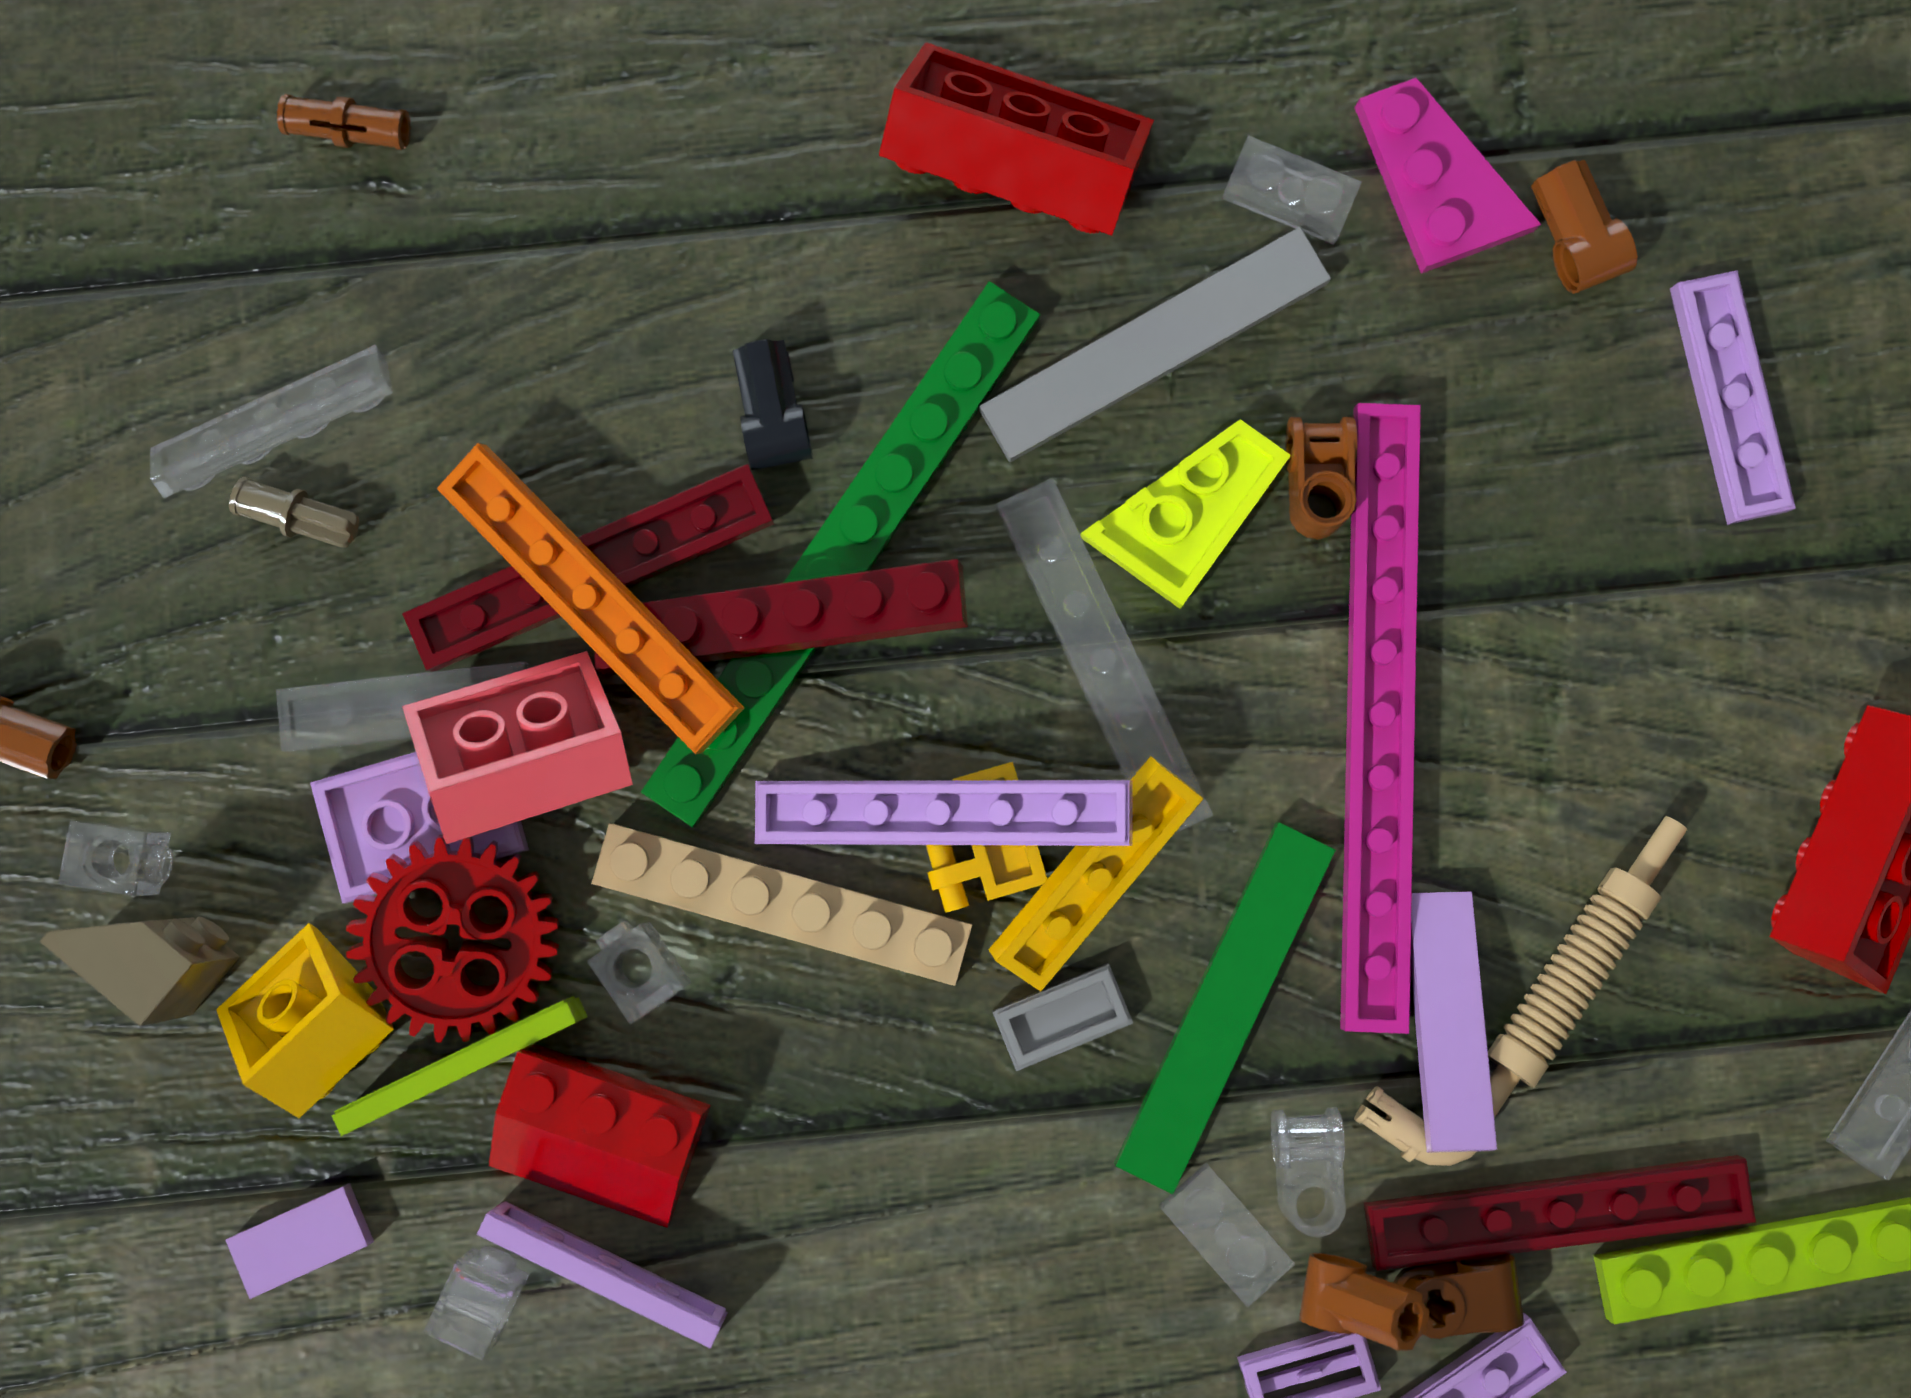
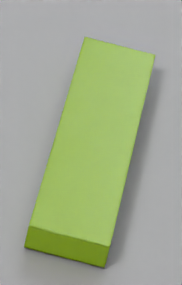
M572 996L335 1110L332 1118L340 1135L343 1136L588 1016L579 997L575 998Z

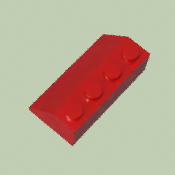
M925 42L894 87L879 156L895 161L899 168L914 174L930 173L953 181L956 187L965 192L974 194L985 192L1009 200L1014 207L1021 211L1033 214L1044 212L1067 220L1072 227L1086 233L1102 232L1113 236L1154 120Z
M1867 705L1860 723L1854 724L1846 736L1844 744L1845 759L1836 780L1830 781L1822 793L1820 800L1821 816L1813 835L1806 838L1798 850L1796 856L1797 873L1788 894L1782 895L1775 904L1771 917L1773 929L1769 937L1797 956L1872 990L1887 994L1911 936V716Z

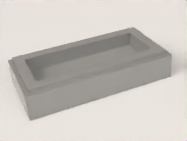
M1108 963L1045 988L1041 992L1038 991L992 1010L1016 1071L1133 1024Z

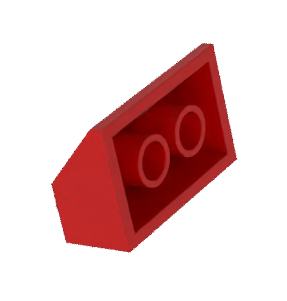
M532 1044L517 1051L495 1113L489 1166L668 1228L711 1105L549 1048Z

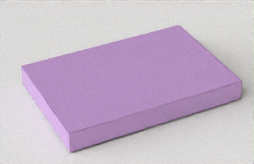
M416 752L310 783L342 903L354 902L358 895H377L366 882L367 878L375 872L391 879L392 876L385 860L394 853L407 864L411 863L409 846L413 842L419 841L429 855L434 853L436 838L442 835V831ZM521 821L472 836L474 853L483 854L493 840L498 842L496 860L529 850ZM462 840L449 843L451 851H458Z

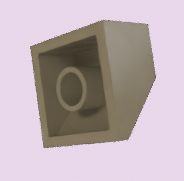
M200 916L196 919L190 917L48 931L40 940L46 948L139 1026L191 1016L240 958L237 953L226 945L229 941L228 935L218 925Z

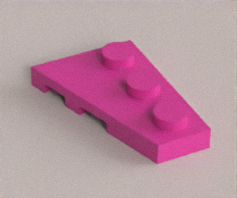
M1417 78L1359 98L1354 108L1421 274L1530 234L1541 225Z

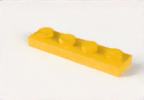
M1152 756L1148 758L1130 780L1132 781L1133 846H1075L988 949L996 962L1040 992L1203 800L1191 786Z

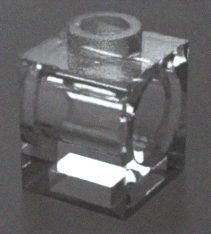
M70 821L58 884L130 896L159 895L161 885L169 878L173 865V852L168 847L171 833L98 821ZM121 844L125 845L130 855L129 866L122 875L116 870L113 862L114 853Z
M628 920L623 921L596 940L602 951L587 960L630 1025L641 1020L692 984L651 922L641 923L633 928ZM631 949L642 951L651 961L652 972L645 984L632 983L623 973L622 962L624 956Z
M484 1246L481 1250L472 1247L456 1261L423 1333L479 1360H483L497 1345L530 1274L516 1268L517 1260L500 1249Z

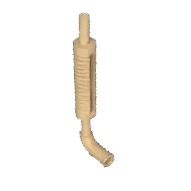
M1665 816L1628 872L1619 868H1611L1597 888L1600 895H1592L1590 900L1593 905H1586L1583 909L1587 915H1579L1577 920L1580 925H1572L1570 930L1573 935L1566 934L1563 938L1567 945L1559 944L1557 950L1560 955L1553 954L1550 959L1554 965L1546 964L1544 970L1547 975L1539 974L1537 977L1541 985L1532 984L1530 988L1533 994H1526L1524 996L1527 1004H1519L1517 1009L1520 1014H1512L1510 1017L1514 1024H1506L1504 1029L1507 1034H1499L1488 1050V1058L1498 1065L1490 1076L1494 1118L1519 1080L1535 1088L1549 1067L1545 1059L1553 1060L1556 1055L1552 1049L1560 1050L1563 1045L1559 1039L1567 1040L1569 1034L1566 1029L1574 1030L1576 1025L1573 1019L1580 1020L1583 1016L1579 1009H1588L1590 1005L1587 1000H1594L1596 997L1593 990H1600L1603 985L1600 980H1607L1610 976L1607 970H1614L1616 967L1613 960H1620L1623 956L1620 950H1627L1630 946L1627 940H1634L1636 937L1633 930L1640 931L1643 927L1640 920H1647L1662 897L1650 885L1687 831V828L1680 822ZM1378 1086L1373 1088L1365 1099L1385 1112L1386 1118L1383 1119L1362 1104L1354 1117L1356 1122L1362 1123L1401 1150V1157L1408 1162L1416 1159L1427 1165L1451 1166L1471 1158L1477 1152L1427 1153L1424 1120L1388 1096Z

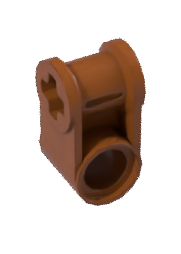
M1289 417L1286 428L1285 451L1291 455L1286 462L1289 473L1290 520L1297 532L1306 538L1317 540L1328 538L1338 531L1355 509L1356 421L1354 417H1342L1339 423H1303L1301 417ZM1315 493L1328 496L1335 504V517L1322 518L1314 514L1309 507L1308 496Z

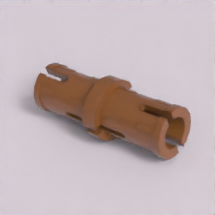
M284 94L278 102L277 124L279 131L284 135L296 134L332 139L335 146L346 148L352 147L354 142L404 150V148H407L410 140L411 122L407 110H391L356 105L353 98L341 96L337 97L334 102Z

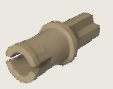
M244 476L236 482L230 495L229 510L233 515L244 516L279 527L281 534L290 538L298 533L346 548L351 542L355 541L358 534L359 517L355 513L309 499L307 492L301 489H295L290 493L252 481L251 478Z

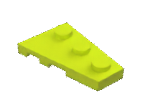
M1240 419L1179 462L1176 467L1151 485L1144 487L1130 497L1123 505L1102 520H1098L1081 532L1079 537L1180 609L1291 455Z

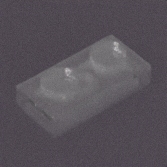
M1248 135L1222 199L1295 229L1301 227L1303 232L1335 244L1359 190L1361 181Z
M1207 1163L1203 1164L1182 1183L1173 1195L1170 1194L1159 1204L1162 1211L1247 1308L1295 1265L1292 1259Z

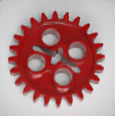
M442 834L436 838L434 853L430 855L419 841L413 842L409 846L411 859L409 864L394 853L389 856L385 862L392 876L391 879L375 872L367 878L366 882L377 896L358 895L355 898L353 905L359 911L366 914L367 918L351 920L346 926L347 932L363 937V942L349 948L346 952V958L366 961V966L354 976L353 981L355 984L374 981L377 987L366 1002L369 1006L378 1004L386 999L392 1004L385 1022L391 1024L405 1013L412 1017L409 1027L410 1036L414 1037L426 1022L434 1024L436 1042H442L449 1026H457L463 1042H469L474 1023L480 1022L490 1035L496 1033L498 1027L497 1013L499 1012L513 1022H516L521 1014L519 1005L515 1000L517 997L527 1002L536 1003L540 993L530 982V979L549 981L552 974V969L538 959L557 955L559 944L543 939L542 935L558 929L559 919L540 916V911L545 909L553 899L551 893L533 896L530 892L540 874L535 871L520 878L514 873L519 865L521 855L516 853L502 864L496 860L498 842L493 840L483 854L474 853L472 836L462 840L458 851H451L450 844L445 843ZM417 888L434 890L442 900L443 910L441 914L434 917L418 915L410 905L409 896L411 891ZM490 895L499 898L508 909L507 919L495 925L483 923L474 912V902L476 899ZM454 924L460 926V936L465 939L488 940L506 938L511 941L512 946L508 949H501L488 943L467 940L463 942L459 951H453L448 949L449 942L444 937L417 936L405 938L397 935L396 930L398 927H408L411 930L431 935H443L449 925ZM412 951L426 954L434 965V974L426 979L410 977L401 966L402 955ZM474 959L488 960L496 966L499 972V980L490 986L475 985L468 979L465 973V965Z

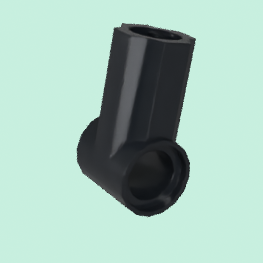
M758 340L746 343L744 346L732 350L745 413L744 416H740L741 427L751 470L813 459L802 404H797L793 384L794 377L785 341Z

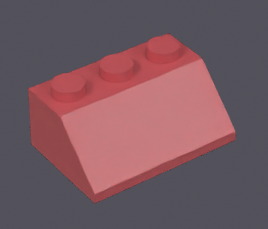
M587 651L402 706L446 844L633 785L620 728Z

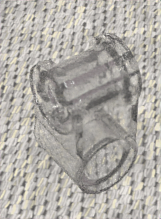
M1336 1107L1327 1108L1324 1115L1286 1116L1284 1110H1273L1271 1114V1144L1276 1166L1277 1201L1280 1212L1290 1224L1307 1236L1322 1237L1330 1235L1340 1227L1345 1218L1346 1211L1343 1175L1345 1141L1340 1111ZM1319 1136L1317 1139H1296L1297 1137ZM1320 1187L1324 1191L1326 1198L1323 1211L1312 1219L1300 1218L1296 1208L1298 1197L1307 1188Z

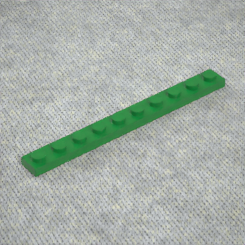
M991 281L987 283L783 583L871 570L979 411V406L985 402L1040 321V314ZM818 647L732 658L717 680L745 708L703 753L695 754L678 737L641 793L689 826L696 828Z

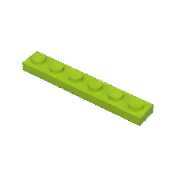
M1911 1197L1593 1255L1605 1317L1615 1325L1911 1270Z

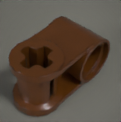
M1510 1254L1412 1266L1400 1272L1393 1282L1422 1293L1423 1303H1427V1309H1429L1427 1330L1423 1334L1428 1338L1442 1339L1476 1332H1505L1522 1327L1525 1323L1515 1258ZM1432 1290L1437 1294V1298L1428 1300V1291Z

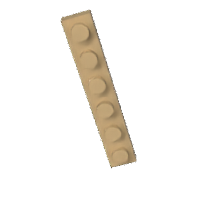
M609 823L591 883L956 986L972 924L615 823Z

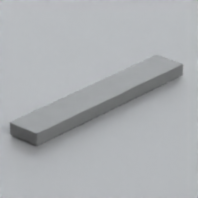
M1298 227L979 406V411L1007 460L1011 463L1323 288L1329 283L1331 278L1301 227Z

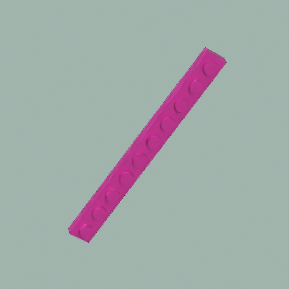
M1358 403L1353 408V417L1357 427V456L1355 463L1356 503L1355 509L1351 514L1340 1020V1029L1349 1032L1409 1034L1421 405Z

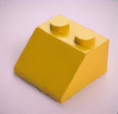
M310 923L301 929L216 1009L243 1085L297 1118L302 1117L317 1101L326 1097L351 1069L366 1055L374 1052L380 1046L383 1039L394 1030L392 1024L385 1022L387 1013L382 1002L372 1006L366 1003L374 989L367 982L354 983L353 978L358 972L320 930Z

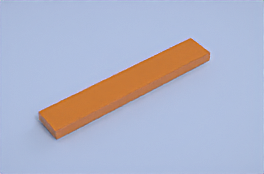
M477 443L437 487V490L695 754L703 753L745 708L487 445Z

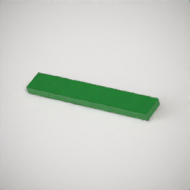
M1280 822L1275 823L1114 1161L1116 1167L1172 1195L1174 1194L1336 851L1335 849Z

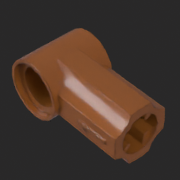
M1573 160L1560 165L1534 181L1531 188L1555 240L1553 247L1554 265L1558 277L1569 292L1573 294L1635 269L1638 256L1633 237L1628 227L1617 218L1611 219L1585 160Z
M0 696V762L40 777L57 779L61 771L70 765L77 747L75 742L76 729L13 707L14 701Z
M1311 1253L1309 1255L1299 1315L1301 1322L1330 1332L1355 1333L1396 1350H1413L1420 1336L1426 1333L1429 1319V1309L1423 1303L1422 1293L1366 1273L1367 1266L1358 1261L1325 1253Z

